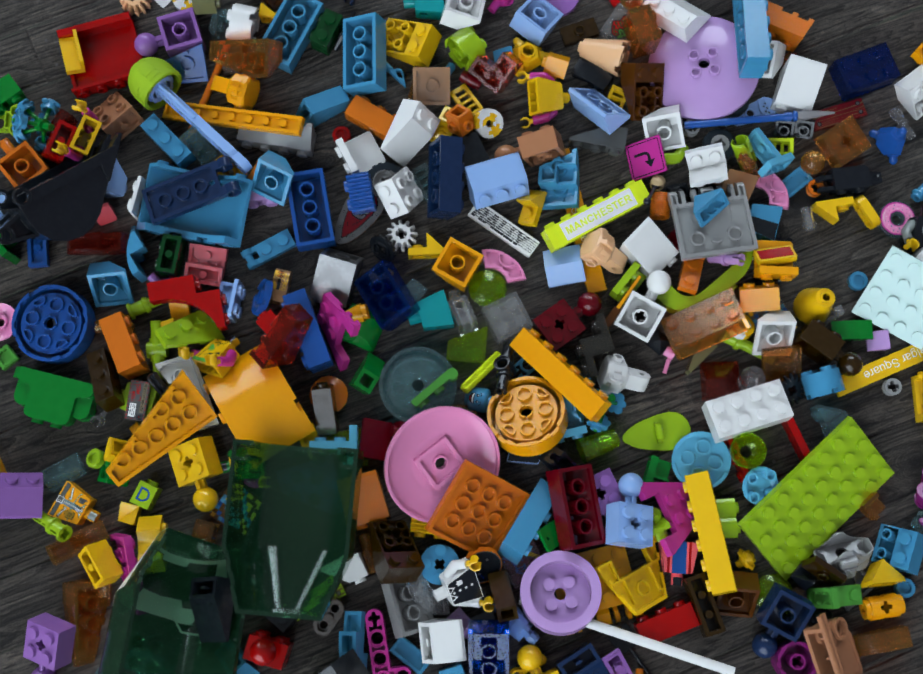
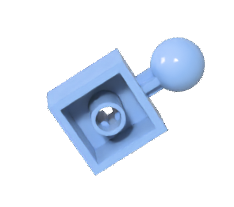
M626 473L619 480L618 488L621 494L625 496V502L617 501L606 504L605 544L635 549L653 546V506L637 504V497L640 494L643 480L636 473Z

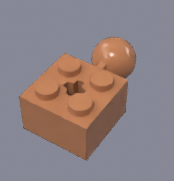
M545 125L540 127V130L534 132L527 131L522 133V136L517 137L519 147L514 148L511 145L498 147L494 158L519 152L520 157L528 165L534 167L552 161L558 156L563 157L566 155L561 134L553 125Z

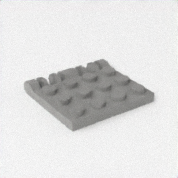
M743 182L735 183L734 187L733 184H727V199L730 204L703 228L700 227L693 213L694 197L697 195L695 189L690 190L691 202L686 203L684 191H678V197L676 192L667 193L681 261L749 252L759 248ZM720 185L716 186L715 190L719 188L722 189V187ZM712 186L698 188V195L713 191L714 189Z

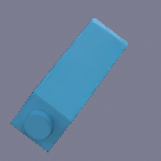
M340 85L303 98L295 116H303L305 118L304 126H306V123H313L315 128L346 109L350 101L348 94Z

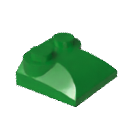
M352 303L350 308L356 306L357 304ZM369 310L370 319H366V322H360L361 327L358 336L350 337L345 329L342 341L373 353L388 318Z

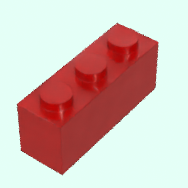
M682 599L674 602V607L669 609L662 607L655 610V614L648 617L645 614L636 618L637 622L633 623L637 634L660 642L699 626L700 623L691 602H685Z

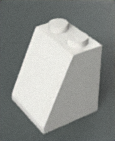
M791 54L780 71L770 109L775 110L777 113L794 110L797 112L812 110L828 64Z
M649 216L619 248L628 257L627 262L630 265L634 261L641 265L638 270L646 276V280L653 271H663L666 266L670 268L678 260L676 255L679 251Z

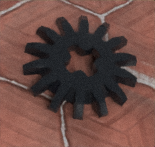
M789 373V378L785 375L783 376L784 381L781 384L790 406L793 407L794 401L797 405L799 404L798 397L800 399L804 398L800 394L804 393V389H801L803 386L801 379H798V374L795 373L793 378L792 373ZM793 386L795 392L790 394L788 388Z

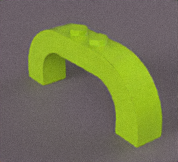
M753 251L742 252L745 255V261H739L744 262V265H731L725 273L701 293L694 296H685L678 293L671 286L666 293L658 295L655 302L665 307L667 312L681 316L697 314L705 310L712 303L716 306L724 299L722 295L726 291L730 294L738 287L736 283L746 274L751 265Z

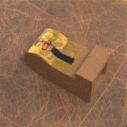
M276 268L273 276V291L269 303L282 306L281 303L284 302L282 296L289 294L292 271Z

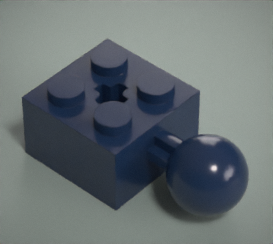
M775 582L755 615L760 624L767 627V630L754 636L752 640L754 653L761 658H771L778 650V642L776 640L778 634L797 642L816 610L812 602Z

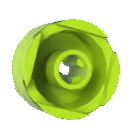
M472 26L459 29L445 40V47L449 46L450 49L448 53L450 58L461 69L465 67V70L470 69L486 55L485 49L487 44L482 38L478 37Z

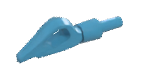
M386 62V72L406 88L403 70L400 68L393 69ZM397 73H401L402 78L398 77Z

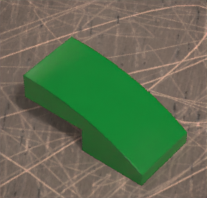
M872 320L831 322L832 331L839 333L844 341L873 340Z

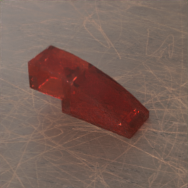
M121 231L86 233L83 237L67 241V254H127L129 234Z

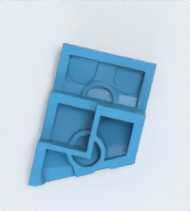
M577 148L572 149L571 153L563 157L558 156L553 161L539 166L538 184L542 191L547 192L542 210L579 208V157Z
M134 225L131 227L127 244V262L132 275L143 283L147 281L148 277L140 263L146 260L143 254L148 252L143 243L141 234Z

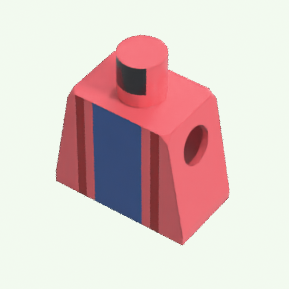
M684 541L677 552L670 557L666 556L661 543L658 542L661 571L671 573L670 585L682 586L683 574H693L698 552L696 542Z

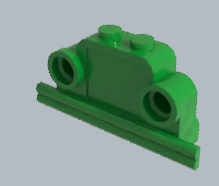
M16 366L13 377L18 378V383L14 392V399L24 407V414L32 418L31 422L42 425L44 421L51 423L50 427L62 430V426L70 427L75 423L76 419L81 422H89L95 417L97 403L92 384L23 366Z

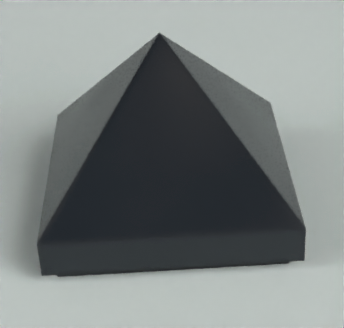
M656 329L649 342L645 344L658 355H661L672 340Z

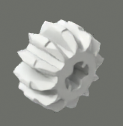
M402 220L398 221L399 225L392 222V228H387L389 234L386 236L390 240L389 242H392V246L394 245L396 248L395 251L399 247H401V252H405L404 247L412 248L411 244L417 243L414 238L418 236L417 232H413L415 226L409 227V221H406L404 225ZM399 233H403L404 239H400Z

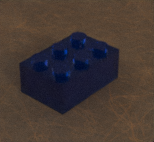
M886 42L837 59L828 68L842 101L890 85L901 75Z
M381 260L353 282L382 330L393 331L420 310L419 305L391 262Z
M469 620V674H509V621L499 623L496 620Z

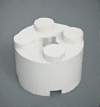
M238 3L233 4L232 9H228L227 12L229 27L226 29L225 38L253 45L256 41V37H253L256 31L258 32L260 24L259 12H257L259 8Z

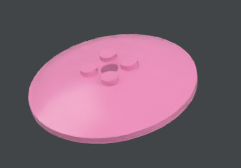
M433 407L414 415L397 430L386 451L384 478L391 498L407 515L428 523L465 459L498 476L500 452L495 435L480 417L460 407ZM444 458V464L441 467H436L437 459Z

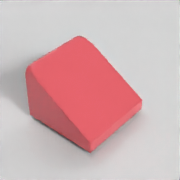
M108 202L102 205L101 213L97 219L100 226L117 220L114 208Z

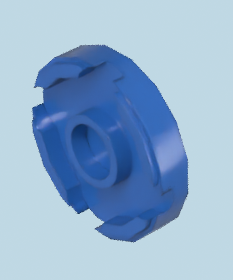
M263 279L258 285L257 290L259 291L253 297L251 306L253 315L259 316L263 311H266L273 291V281Z

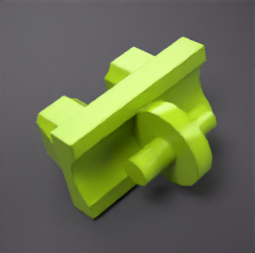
M653 507V536H655L656 541L660 542L659 540L668 536L667 529L671 528L670 522L661 515V511Z

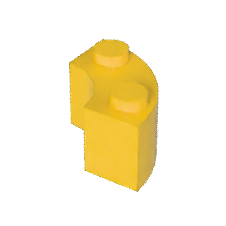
M162 515L138 517L136 527L138 541L137 561L140 560L148 549L139 563L141 573L166 571V563L168 562L161 559L162 553L157 551L152 543L156 538L157 543L167 550L166 535L168 534V524L164 523Z

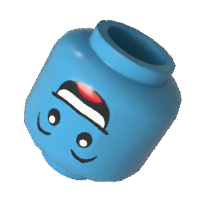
M475 386L468 394H465L464 404L467 405L470 411L486 413L492 397L491 392L487 388Z

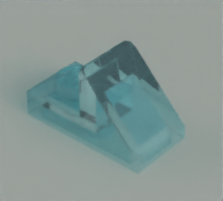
M193 125L179 137L181 142L202 165L208 164L218 155Z

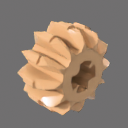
M120 0L122 9L125 12L129 11L131 16L136 14L139 17L141 12L146 14L145 9H151L150 3L152 0Z

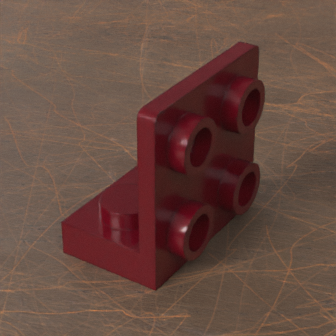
M363 418L358 456L384 461L386 451L393 436L405 422L390 423Z

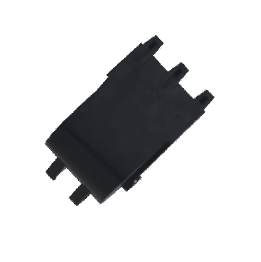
M116 133L111 142L110 134H105L101 142V136H96L88 156H83L82 160L74 161L69 158L9 191L0 189V192L5 195V201L0 203V210L3 213V216L0 218V244L9 245L27 239L70 241L83 237L91 230L101 213L108 182L111 180L122 133Z

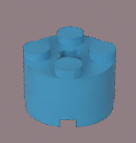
M836 364L820 367V372L818 370H810L801 373L800 379L807 400L846 390L840 369Z
M437 544L429 547L421 556L425 565L422 575L428 582L442 585L439 575L444 572L452 560H459L458 555L452 548L446 545ZM443 559L445 561L443 564L445 568L443 570L441 568L436 569L435 560L441 561Z

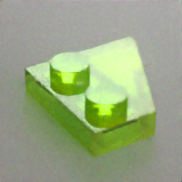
M482 327V329L448 340L446 361L483 364L485 362L488 327Z

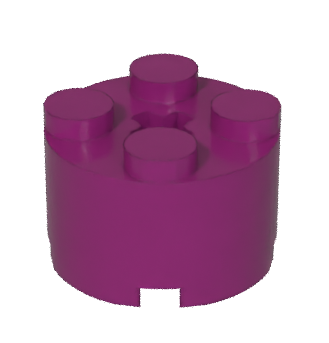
M785 639L778 643V650L771 657V665L777 674L816 673L806 643L801 641L794 642L790 639ZM794 657H795V661H797L796 664H793V661H792V659H793Z

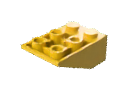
M388 18L386 21V55L413 66L429 67L442 38V35L433 24Z

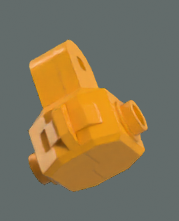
M244 71L243 74L235 73L230 79L214 75L210 89L226 94L227 102L232 103L234 108L252 109L258 99L260 81L254 78L255 74Z

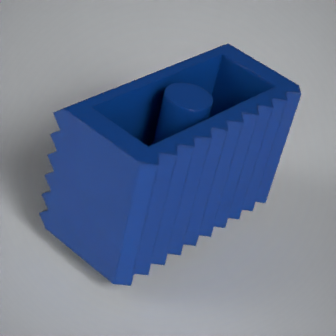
M366 171L346 175V181L343 183L345 192L349 193L350 198L347 200L348 210L352 211L354 215L376 212L377 208L370 173Z

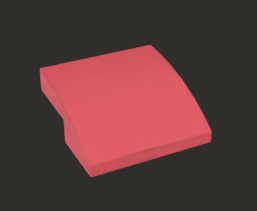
M190 243L188 261L185 262L184 276L193 274L197 280H200L201 284L220 287V282L224 278L229 249Z

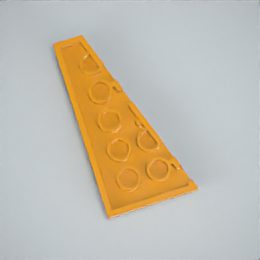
M183 369L107 467L106 473L118 487L218 417Z

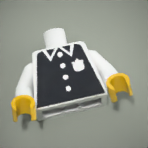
M472 555L470 560L464 557L459 560H452L448 564L444 572L439 575L442 587L433 590V595L437 602L447 598L453 606L475 608L483 606V610L486 612L494 611L495 606L489 605L494 602L491 596H487L482 600L484 596L476 575V571L481 569L482 563L478 562L479 557L477 555Z

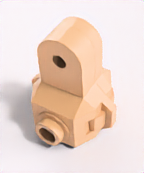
M598 228L588 233L580 248V258L585 261L587 266L596 267L601 265L611 273H623L628 257L615 247L614 237L605 228Z

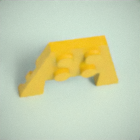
M653 536L652 547L641 549L647 563L625 576L619 577L612 560L606 561L594 568L600 578L634 616L640 615L668 598L664 575L660 571L659 560L661 559L659 552L656 550L655 543L657 541L655 536Z

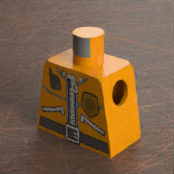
M66 481L47 513L50 516L76 525H83L86 519L95 524L101 515L100 512L93 509L96 499L72 481Z

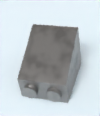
M329 247L319 255L309 297L313 298L315 302L321 303L323 295L331 292L343 304L341 308H346L350 304L364 258Z

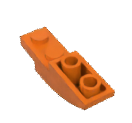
M705 258L682 261L677 290L696 295Z

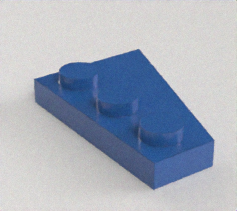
M203 43L165 60L181 74V84L209 81Z

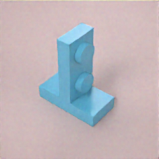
M759 127L749 134L748 137L754 153L763 164L757 172L761 178L785 170L795 159L791 152L781 155Z
M349 425V441H346L345 437H334V441H326V437H315L314 441H309V449L349 450V465L358 466L359 427L358 425Z

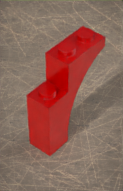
M193 274L147 283L149 302L153 305L165 303L190 305L209 315L220 331L229 330L228 324H231V321L225 311L227 297L226 294H222L220 289L199 292L201 291V283Z

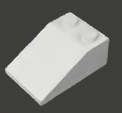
M403 99L380 149L401 167H405L433 137L440 120L420 101Z

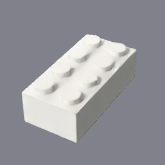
M780 379L706 401L701 407L715 444L789 421L794 416Z

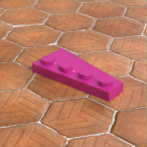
M113 533L110 534V539L116 542L117 550H114V554L122 565L121 568L124 574L121 578L124 581L138 562L134 554L135 541L131 535ZM139 564L127 581V585L136 593L143 586L137 571ZM134 609L130 614L140 616L145 614V612Z

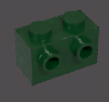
M326 8L324 13L319 15L318 25L316 29L311 31L309 39L312 49L329 56L343 28V15Z
M163 234L162 240L159 243V256L155 262V271L161 276L180 277L187 245L183 237Z

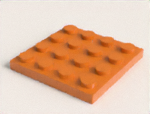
M465 459L425 529L468 552L478 550V547L482 546L491 547L498 552L530 494Z

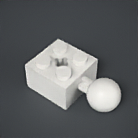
M662 270L653 271L647 277L648 291L645 296L634 290L631 291L620 313L613 322L614 325L647 343L667 310L655 302L658 295L666 293L671 287L669 274ZM640 311H643V316L645 318L639 319V321H637L635 313H640Z

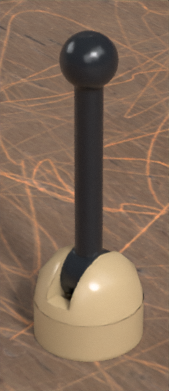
M654 175L650 180L652 190L648 197L643 200L645 205L651 203V198L655 191H660L664 188L666 180L662 175Z

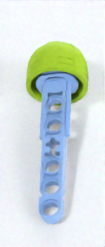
M145 57L138 60L131 67L128 76L130 92L147 110H157L167 103L220 153L230 157L233 165L242 173L246 174L253 168L241 153L176 95L182 82V76L167 61L156 57Z

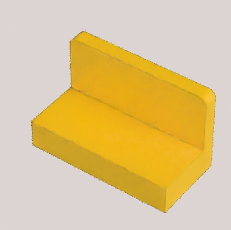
M72 29L74 37L59 39L67 75L86 72L76 29Z

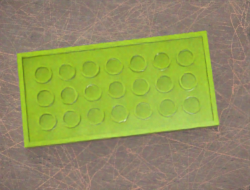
M847 416L737 525L778 575L786 581L801 562L807 560L815 549L824 544L894 472L855 420Z

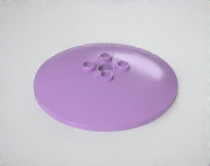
M711 17L687 43L665 31L652 48L648 61L650 63H665L662 106L668 107L679 104L681 117L694 121L720 119L737 111L752 96L759 78H739L734 23L718 17ZM701 61H707L709 63V66L706 68H701L699 66V63ZM649 82L650 86H655L654 82Z

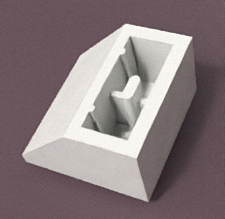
M923 64L894 84L898 101L915 120L923 116Z
M435 618L418 622L422 663L442 664L467 660L462 619Z

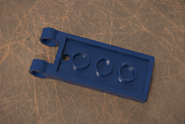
M220 157L213 162L141 190L152 224L157 226L226 197L240 195L242 190L238 181H231L222 186L218 176V172H228L233 168L230 157Z

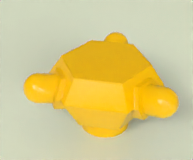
M515 37L513 39L515 46L512 49L514 66L516 68L515 76L521 77L522 75H517L521 70L530 72L540 66L544 56L547 57L549 52H544L541 47Z

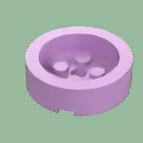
M552 551L539 556L527 567L521 580L520 602L524 614L533 625L550 635L566 636L581 631L592 621L601 603V583L595 569L583 557L572 552ZM557 589H562L565 591L566 596L564 599L558 600L554 592Z

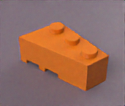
M768 1L767 16L770 17L768 32H771V40L782 42L786 45V50L793 53L815 20L809 18L807 21L799 18V13H787L782 11L783 7Z
M119 311L98 320L118 374L131 380L151 372L144 353L139 346L138 337L132 331L131 326L133 325L128 315L126 316Z

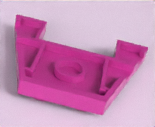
M331 292L323 295L317 320L322 327L339 370L343 371L348 368L350 362L349 356L341 345L345 329L350 337L358 336L361 323L358 320L354 321L351 318L353 315L349 311L345 312L341 308L343 304Z
M643 482L640 494L638 495L639 499L642 502L655 496L664 518L670 522V530L672 532L671 535L659 541L666 556H673L693 529L691 520H695L693 512L689 513L687 501H690L689 494L684 492L682 482Z

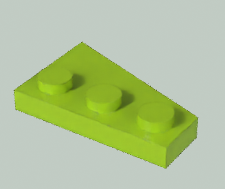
M201 310L156 329L154 333L164 349L185 347L200 343V345L207 344L214 339L225 340V337L212 318Z

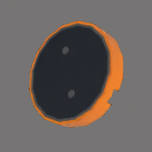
M478 547V550H472L466 555L468 560H470L472 555H477L479 557L478 562L482 563L481 569L476 571L479 583L489 582L487 574L501 571L502 559L498 552L491 547Z

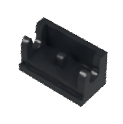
M556 446L541 454L538 458L550 471L578 466L563 450Z

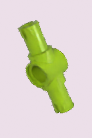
M161 320L150 321L151 338L146 343V355L150 362H152L153 372H157L160 378L163 379L155 364L166 361V358L169 357V348L164 349L154 334L156 329L161 328L160 323L162 322Z

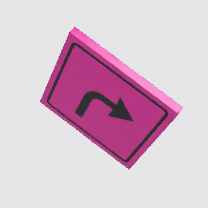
M659 134L625 146L632 180L638 181L668 171Z

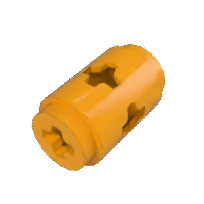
M893 592L880 596L864 597L863 604L859 605V610L864 620L875 621L901 616L906 611V605L902 595Z

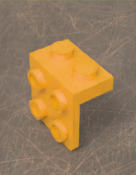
M757 240L758 249L792 245L793 247V243L790 241ZM754 258V278H761V280L765 281L773 279L792 281V279L799 275V267H793V262L758 266Z

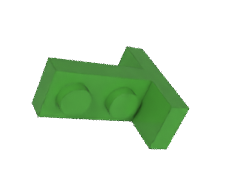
M860 584L810 587L806 590L807 599L818 609H839L843 606L863 604Z

